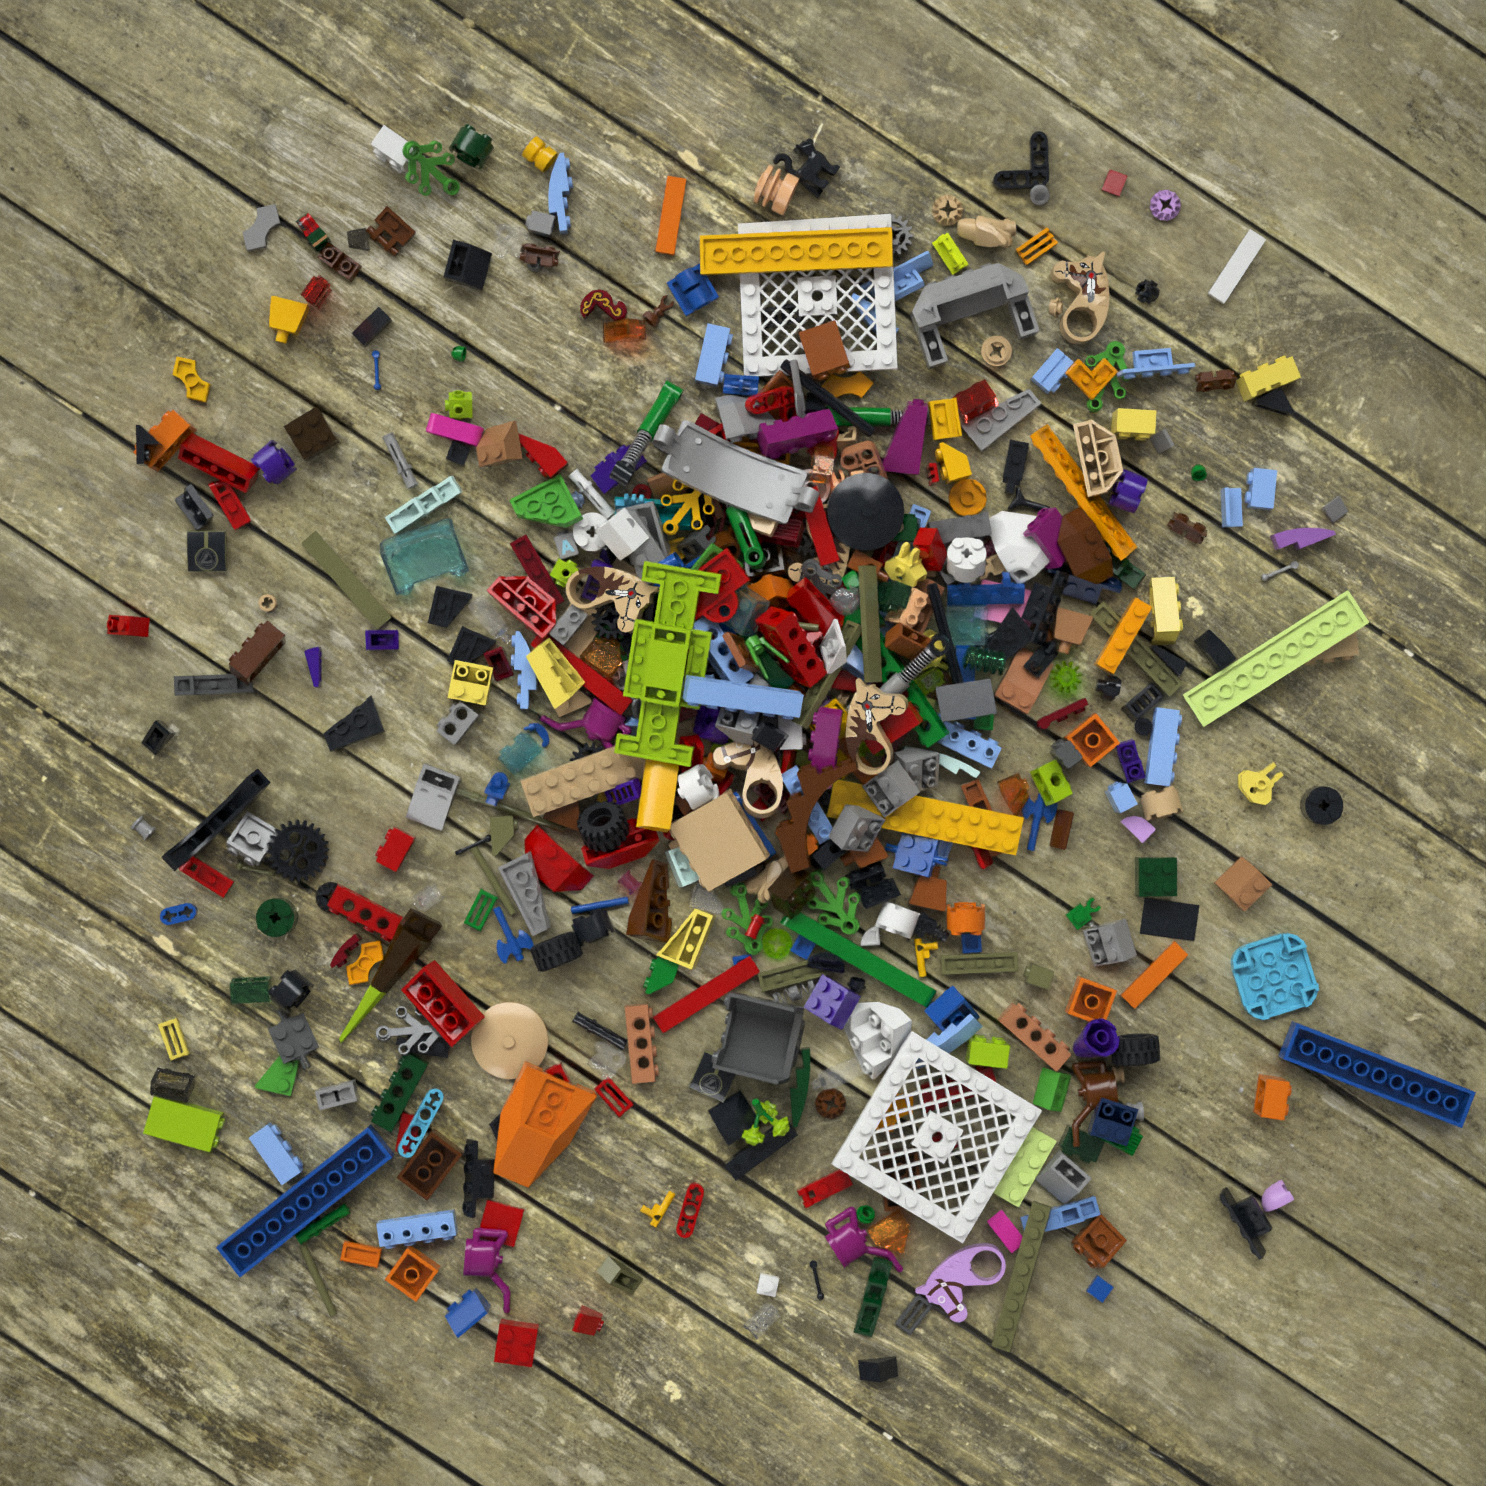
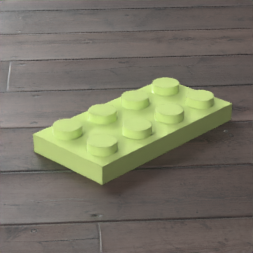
M1032 1127L993 1193L1019 1207L1057 1141Z

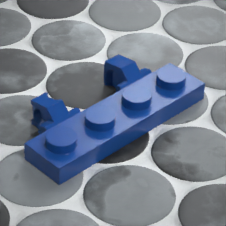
M1002 572L1003 579H1001V584L976 585L971 584V582H963L958 585H947V605L1024 604L1025 585L1011 582L1010 572Z

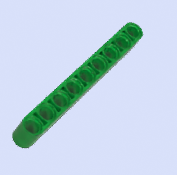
M802 912L795 915L792 920L784 915L780 921L781 924L926 1008L937 992Z

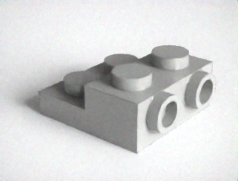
M247 811L227 840V851L233 856L239 854L244 857V862L250 866H259L267 855L266 851L270 849L267 843L273 842L269 836L277 835L274 831L276 828Z

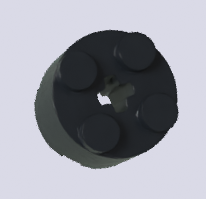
M1326 786L1312 787L1306 791L1300 801L1301 813L1308 821L1314 824H1331L1342 815V797L1333 788ZM1319 804H1325L1323 808H1319Z
M598 908L591 911V916L589 917L580 916L572 920L574 924L571 927L576 934L580 947L585 946L583 943L585 941L590 944L609 936L608 931H611V933L616 932L607 910L603 911V909Z
M297 970L285 971L280 978L282 981L278 985H274L268 992L270 999L287 1014L293 1012L291 1010L293 1006L298 1008L311 992L308 988H313L314 986Z

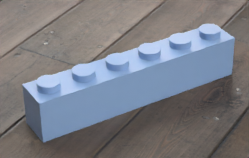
M686 675L682 698L691 706L705 704L706 707L711 709H718L719 706L725 707V710L732 712L741 709L748 714L762 712L763 715L768 717H774L776 714L782 715L784 719L793 720V717L800 718L804 695L796 690Z

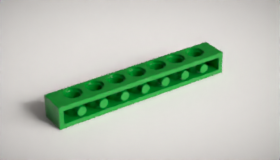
M860 607L844 617L842 628L847 620L861 625ZM880 631L881 657H884L887 662L885 667L882 666V682L884 684L890 679L891 673H902V670H905V666L895 651L885 647V637ZM860 634L855 645L863 653L862 635ZM911 680L909 682L910 686L906 689L908 691V702L911 701L913 705L918 706L919 714L923 721H927L930 724V730L923 728V721L912 730L915 729L919 735L918 740L920 743L928 748L950 732L916 682Z

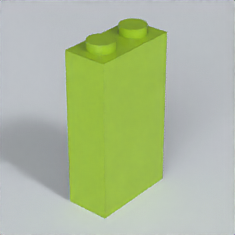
M156 1094L152 1100L143 1134L211 1152L214 1148L218 1147L220 1141L218 1132L219 1129H223L225 1118H223L224 1112Z

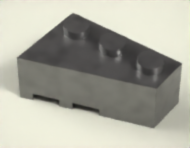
M988 511L982 512V514L966 515L964 517L928 523V528H938L945 548L955 538L967 537L979 539L983 542L986 541V537L992 534Z

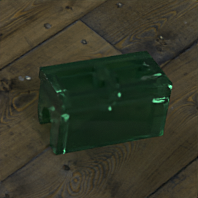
M271 976L232 978L230 982L231 1004L270 1002L271 999L268 992L272 988Z

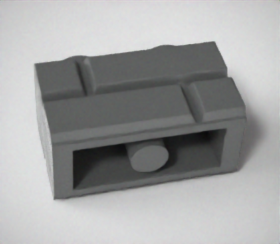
M1058 739L1051 745L1053 749H1051L1050 753L1055 759H1058L1057 762L1062 768H1071L1083 757L1070 740Z

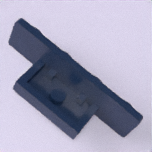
M1064 563L1059 568L1047 569L1048 572L1056 574L1057 570L1069 574L1068 584L1064 588L1063 595L1093 604L1097 603L1102 588L1121 593L1122 582L1114 577H1110L1095 585L1075 577L1070 567L1064 565Z

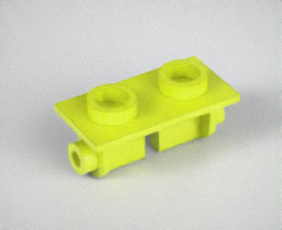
M949 233L942 234L936 241L932 242L952 275L969 265Z

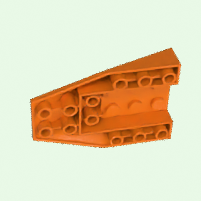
M525 1061L500 1113L493 1173L529 1188L571 1143L597 1097L595 1091L578 1083L576 1085L544 1072L543 1068Z

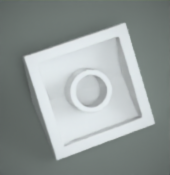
M625 507L595 530L596 534L619 560L634 552L649 538L635 520L634 527L630 525L627 518L633 519V517Z
M838 619L833 620L819 646L827 674L833 673L847 662L846 646Z

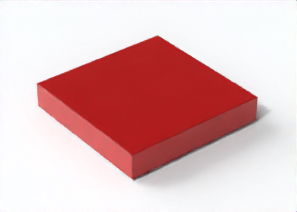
M487 1199L480 1227L506 1230L508 1236L504 1245L514 1247L525 1209ZM480 1237L482 1239L496 1242L498 1239V1237Z

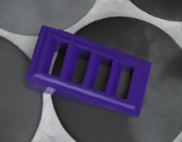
M595 559L591 566L613 567V565ZM588 575L581 597L594 601L597 595L589 593L588 589L598 592L599 587L591 585V582L599 584V581L593 576Z
M315 647L305 650L304 653L313 686L319 688L322 684L321 647Z
M635 778L604 791L609 803L613 801L610 793L613 791L617 801L615 804L621 805L640 798L642 787L639 779ZM628 785H630L634 796L631 795ZM623 787L625 788L628 798H626L624 794V791L622 789ZM617 789H618L619 792H620V795H621V797H622V800H620V798H619V796H618Z

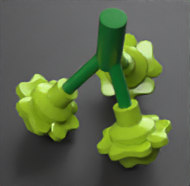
M758 1099L752 1100L756 1118L751 1129L744 1130V1134H742V1138L745 1139L746 1143L752 1146L763 1143L765 1135L759 1131V1120H762L764 1124H767L769 1121L773 1125V1137L785 1136L790 1129L788 1117L777 1120L775 1116L778 1115V1111L775 1110L777 1108L775 1104H771L769 1100L765 1102H760Z

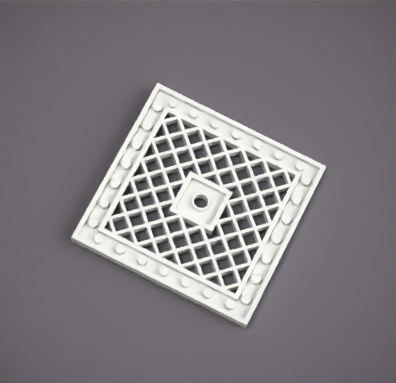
M891 214L742 223L738 224V234L892 227ZM894 265L890 268H874V280L868 275L873 268H867L865 271L857 269L862 275L856 281L848 276L854 269H848L846 272L838 270L843 275L838 281H836V275L830 276L835 270H829L826 274L822 270H818L823 276L811 277L816 271H810L807 275L803 271H794L789 276L783 272H773L770 277H767L764 273L740 274L744 375L772 377L779 370L783 371L780 366L786 359L789 361L798 360L799 369L805 374H812L806 354L795 355L800 348L803 350L804 348L802 342H798L793 336L800 329L802 331L806 330L802 326L809 319L816 326L822 325L827 318L834 321L835 319L831 315H838V308L844 313L836 321L837 327L845 332L841 337L842 342L847 336L855 341L849 350L844 346L851 367L847 369V372L898 369ZM797 272L804 276L797 278L798 285L791 280ZM778 273L785 278L780 286H777L772 281ZM760 274L766 279L761 287ZM864 277L872 282L866 290L858 285ZM845 278L853 284L846 292L839 286ZM788 282L795 287L789 296L782 290ZM769 283L776 288L770 297L763 291ZM874 286L875 299L868 294ZM855 287L863 293L856 301L849 295ZM837 289L844 294L838 301ZM816 291L822 292V300L814 301L812 299L813 293ZM779 292L786 297L780 306L773 300ZM797 292L798 304L792 299ZM761 294L767 298V300L762 304V306ZM865 296L873 302L867 310L859 304ZM846 297L854 303L847 311L840 306ZM789 301L796 306L790 315L782 309ZM770 302L777 307L771 316L764 311V308ZM856 306L864 312L858 320L850 315ZM874 306L876 307V319L869 313ZM798 309L799 317H805L800 324L792 318ZM780 311L787 316L781 325L773 319ZM761 312L768 318L763 325ZM866 315L874 321L868 329L860 324ZM813 316H824L819 323L813 318ZM847 316L854 322L848 330L841 325ZM789 320L797 325L791 334L783 328ZM771 321L778 327L772 335L764 329ZM857 325L864 331L858 340L851 334ZM875 325L877 338L870 333V331L875 327ZM781 330L788 336L782 344L774 338ZM762 331L769 337L764 343ZM867 334L874 340L868 349L861 343ZM792 339L798 346L790 353L784 346ZM772 340L779 346L773 354L765 349ZM857 345H859V346L862 347L865 351H853V350L857 347ZM781 350H784L788 354L784 356H776ZM763 351L769 356L763 357Z
M910 1031L831 1164L963 1243L1042 1110L913 1031ZM918 1058H920L921 1060H923L922 1062L916 1063V1061L918 1060ZM929 1064L939 1071L930 1073ZM925 1065L927 1074L917 1077L915 1067ZM912 1070L914 1078L906 1079ZM945 1074L956 1081L947 1083ZM941 1075L943 1084L934 1086L932 1077ZM928 1078L930 1088L921 1090L918 1080ZM915 1081L917 1091L907 1093L905 1084ZM961 1084L972 1091L963 1093ZM957 1085L959 1094L950 1096L948 1087ZM902 1086L904 1094L896 1096ZM944 1088L946 1098L937 1100L935 1090ZM931 1091L933 1101L924 1103L922 1093ZM977 1094L984 1097L988 1101L979 1103ZM918 1095L920 1104L910 1106L909 1097ZM974 1095L976 1104L966 1106L964 1097ZM905 1098L907 1107L897 1110L895 1100ZM961 1098L962 1107L953 1109L951 1100ZM947 1101L950 1111L940 1113L938 1103ZM892 1103L894 1111L886 1113ZM990 1104L992 1114L982 1116L981 1106ZM994 1104L1004 1111L995 1112ZM934 1105L936 1113L930 1110L926 1114L925 1107ZM921 1108L923 1117L914 1119L912 1110ZM977 1108L979 1117L969 1119L967 1110ZM908 1111L910 1121L901 1123L899 1113ZM964 1111L966 1120L956 1123L954 1113ZM1006 1114L1008 1124L999 1126L997 1116ZM1010 1114H1012V1115L1014 1116V1118H1013L1012 1121H1011ZM895 1115L897 1124L887 1126L885 1117ZM951 1115L952 1123L942 1118V1116ZM993 1118L995 1127L986 1129L984 1120ZM882 1120L884 1127L876 1129ZM980 1121L982 1130L972 1132L970 1123ZM922 1122L918 1131H916L915 1123ZM967 1124L969 1134L962 1135L964 1130L958 1126ZM911 1125L913 1134L904 1136L902 1127ZM898 1128L900 1137L890 1139L888 1130ZM1007 1128L1004 1135L1001 1137L1000 1130ZM885 1131L887 1141L877 1143L875 1134ZM996 1131L998 1140L989 1142L987 1133ZM941 1132L942 1139L939 1142H934L932 1140L933 1133ZM983 1134L985 1144L976 1146L974 1136ZM872 1136L874 1144L866 1146ZM970 1138L972 1147L962 1149L961 1140ZM912 1139L910 1144L915 1146V1148L907 1149L905 1140ZM901 1141L903 1151L894 1153L892 1143ZM957 1143L959 1150L951 1152ZM888 1145L890 1154L880 1156L879 1147ZM997 1145L991 1154L990 1146ZM875 1148L877 1157L867 1160L865 1150ZM986 1148L988 1157L979 1159L977 1150ZM921 1150L932 1157L923 1159ZM918 1151L920 1160L910 1163L908 1153ZM973 1151L975 1160L966 1162L964 1153ZM861 1153L863 1154L864 1160H862L861 1158H859V1156L861 1155ZM960 1154L962 1164L953 1166L951 1156ZM905 1155L907 1164L897 1166L895 1157ZM891 1158L893 1167L884 1169L882 1160ZM948 1160L949 1167L939 1169L938 1161L944 1164ZM878 1161L880 1170L869 1163ZM934 1161L936 1170L926 1173L924 1163ZM988 1161L983 1170H981L980 1163ZM921 1164L923 1174L913 1176L911 1167ZM976 1164L978 1173L969 1175L967 1166ZM908 1168L910 1177L900 1179L898 1170ZM963 1168L965 1177L956 1179L954 1170ZM895 1171L896 1180L885 1173ZM950 1171L952 1180L943 1182L941 1173ZM937 1174L939 1184L930 1186L928 1176ZM924 1178L926 1187L916 1189L914 1180ZM977 1178L976 1182L972 1187L970 1180ZM911 1181L913 1190L902 1183ZM966 1181L968 1190L959 1192L957 1183ZM953 1184L955 1193L946 1195L944 1186ZM940 1188L942 1197L933 1199L931 1190ZM927 1191L929 1200L918 1193ZM967 1195L964 1202L961 1203L960 1196ZM957 1198L958 1207L949 1209L947 1200ZM943 1201L945 1209L935 1203Z

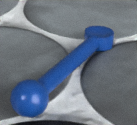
M375 350L372 352L375 365L374 389L378 391L381 389L378 368L380 353Z

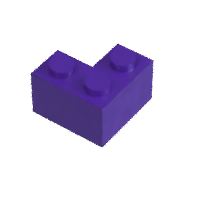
M624 444L616 450V453L614 451L609 453L604 458L605 462L602 461L594 467L596 471L590 476L604 494L619 484L617 481L609 478V475L616 462L623 459L631 445L626 447ZM643 455L634 468L635 472L647 462Z

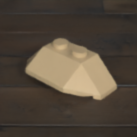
M1093 420L1073 424L1088 497L1108 493L1124 472L1116 435Z

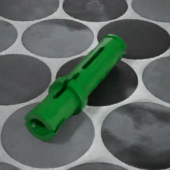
M343 1203L318 1221L309 1223V1226L296 1233L295 1237L302 1245L314 1236H319L323 1230L351 1214L347 1205Z

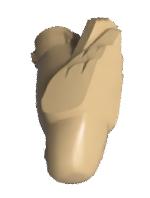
M978 216L976 219L964 218L958 221L957 234L964 239L973 241L975 245L1008 248L1012 244L1013 238L1011 236L1016 235V223L1009 219L1000 220L984 216Z
M785 856L767 864V868L758 875L744 880L749 894L754 893L757 895L759 902L767 903L771 899L768 888L788 867Z

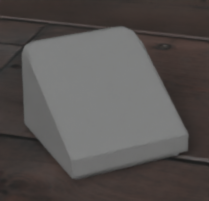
M1166 429L1150 437L1152 444L1159 454L1174 446Z
M1336 496L1321 508L1332 523L1348 512L1340 496Z

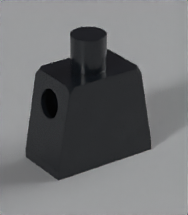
M829 839L820 844L818 849L809 855L811 865L815 870L824 871L846 850H842L835 842Z

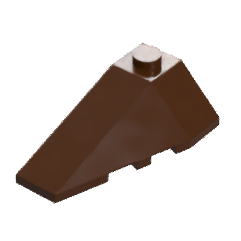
M655 859L651 860L630 912L626 935L667 943L670 939L672 920L668 917V906H670V900H667V889L669 888L668 864Z

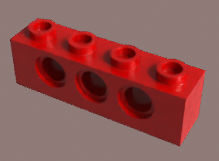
M339 883L327 903V906L330 907L329 911L336 915L342 913L347 916L346 919L354 924L357 922L363 924L365 930L371 933L376 931L381 934V938L389 942L393 939L397 927L403 919L397 913ZM345 901H352L354 907L351 910L345 909L343 906ZM365 909L370 910L372 913L367 919L362 918L360 915L361 911ZM381 918L388 920L389 924L386 927L382 928L377 924Z

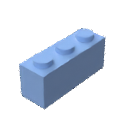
M707 324L695 382L718 387V383L723 382L724 372L721 369L723 364H727L729 353L725 351L727 345L731 346L733 334H729L730 328Z
M270 1122L251 1135L249 1140L280 1184L283 1185L303 1170V1163L298 1156L295 1157L293 1155L289 1142L282 1139L280 1129Z

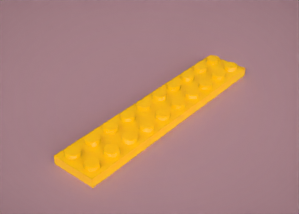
M892 227L700 236L701 275L893 267Z
M839 779L833 783L827 817L838 819L845 804L860 806L884 818L862 787L864 784ZM916 795L886 816L881 828L1016 855L1024 817Z

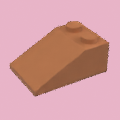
M1023 647L1016 652L993 694L997 699L1024 714H1028L1054 664L1050 663L1039 678L1035 677L1023 667L1034 653Z

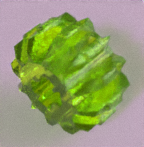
M1065 661L1061 662V666L1055 664L1054 666L1058 671L1051 670L1050 673L1054 674L1055 677L1049 678L1050 681L1056 680L1052 687L1056 688L1060 685L1059 692H1063L1065 688L1066 693H1070V686L1073 690H1077V686L1074 683H1082L1081 680L1077 679V677L1082 676V673L1076 674L1080 667L1075 666L1072 669V661L1068 663V666ZM1065 672H1067V674H1070V678L1067 679V682H1065V679L1062 680V676L1065 675Z

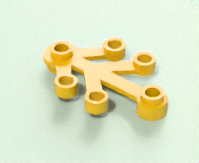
M674 480L672 484L673 488L677 491H681L685 487H689L682 483V487L680 489L676 488L675 484L677 480ZM694 490L690 494L674 496L665 494L661 497V503L664 506L685 502L672 520H667L663 524V531L667 535H675L678 532V524L690 508H692L693 516L692 528L700 530L703 527L698 500L702 494L701 492ZM704 494L705 505L703 506V511L705 514L711 515L715 512V506L712 503V498ZM665 497L670 498L669 504L664 503ZM707 505L712 506V511L710 513L706 511ZM696 520L701 523L699 528L694 526ZM668 524L674 526L672 531L667 530Z

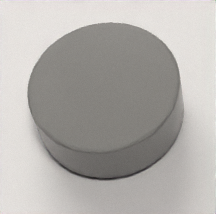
M1036 185L1031 189L1030 198L1034 204L1043 205L1049 200L1050 194L1046 186Z

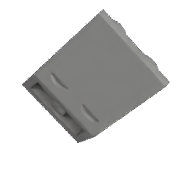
M423 764L406 818L442 831L462 777L429 764Z

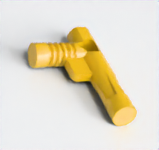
M915 938L914 944L919 977L927 976L924 959L930 957L929 950L938 949V942L922 944L921 938ZM917 945L923 946V949L918 951Z
M669 1191L661 1206L655 1203L650 1210V1208L643 1205L640 1212L651 1217L652 1221L650 1224L657 1228L676 1194ZM660 1215V1218L656 1220L654 1216Z

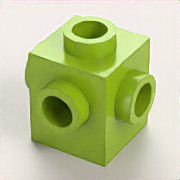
M461 390L448 392L449 399L445 400V411H449V418L456 420L473 418L472 392H463Z
M558 558L550 576L556 579V584L566 588L569 577L576 571H579L576 568L578 564L569 559L565 562ZM565 571H569V575L567 577H564L563 575Z

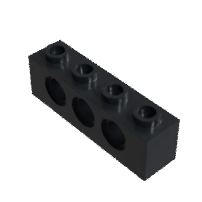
M790 1122V1129L785 1136L773 1137L772 1126L763 1133L765 1135L763 1143L755 1146L748 1144L724 1161V1166L735 1181L798 1136L797 1131Z

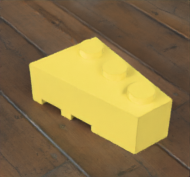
M1286 356L1275 359L1276 363L1269 365L1265 363L1257 367L1258 370L1254 372L1249 370L1240 374V378L1236 380L1244 402L1301 378L1293 357L1286 358Z
M1175 577L1151 578L1149 583V599L1153 618L1151 627L1154 628V638L1151 639L1152 645L1175 644L1180 631L1183 630L1182 619H1179L1181 603L1177 601L1179 585L1178 583L1175 584Z
M547 638L526 656L554 709L571 698L585 683L550 638Z
M694 909L677 932L657 953V956L691 970L695 969L716 915L701 909Z

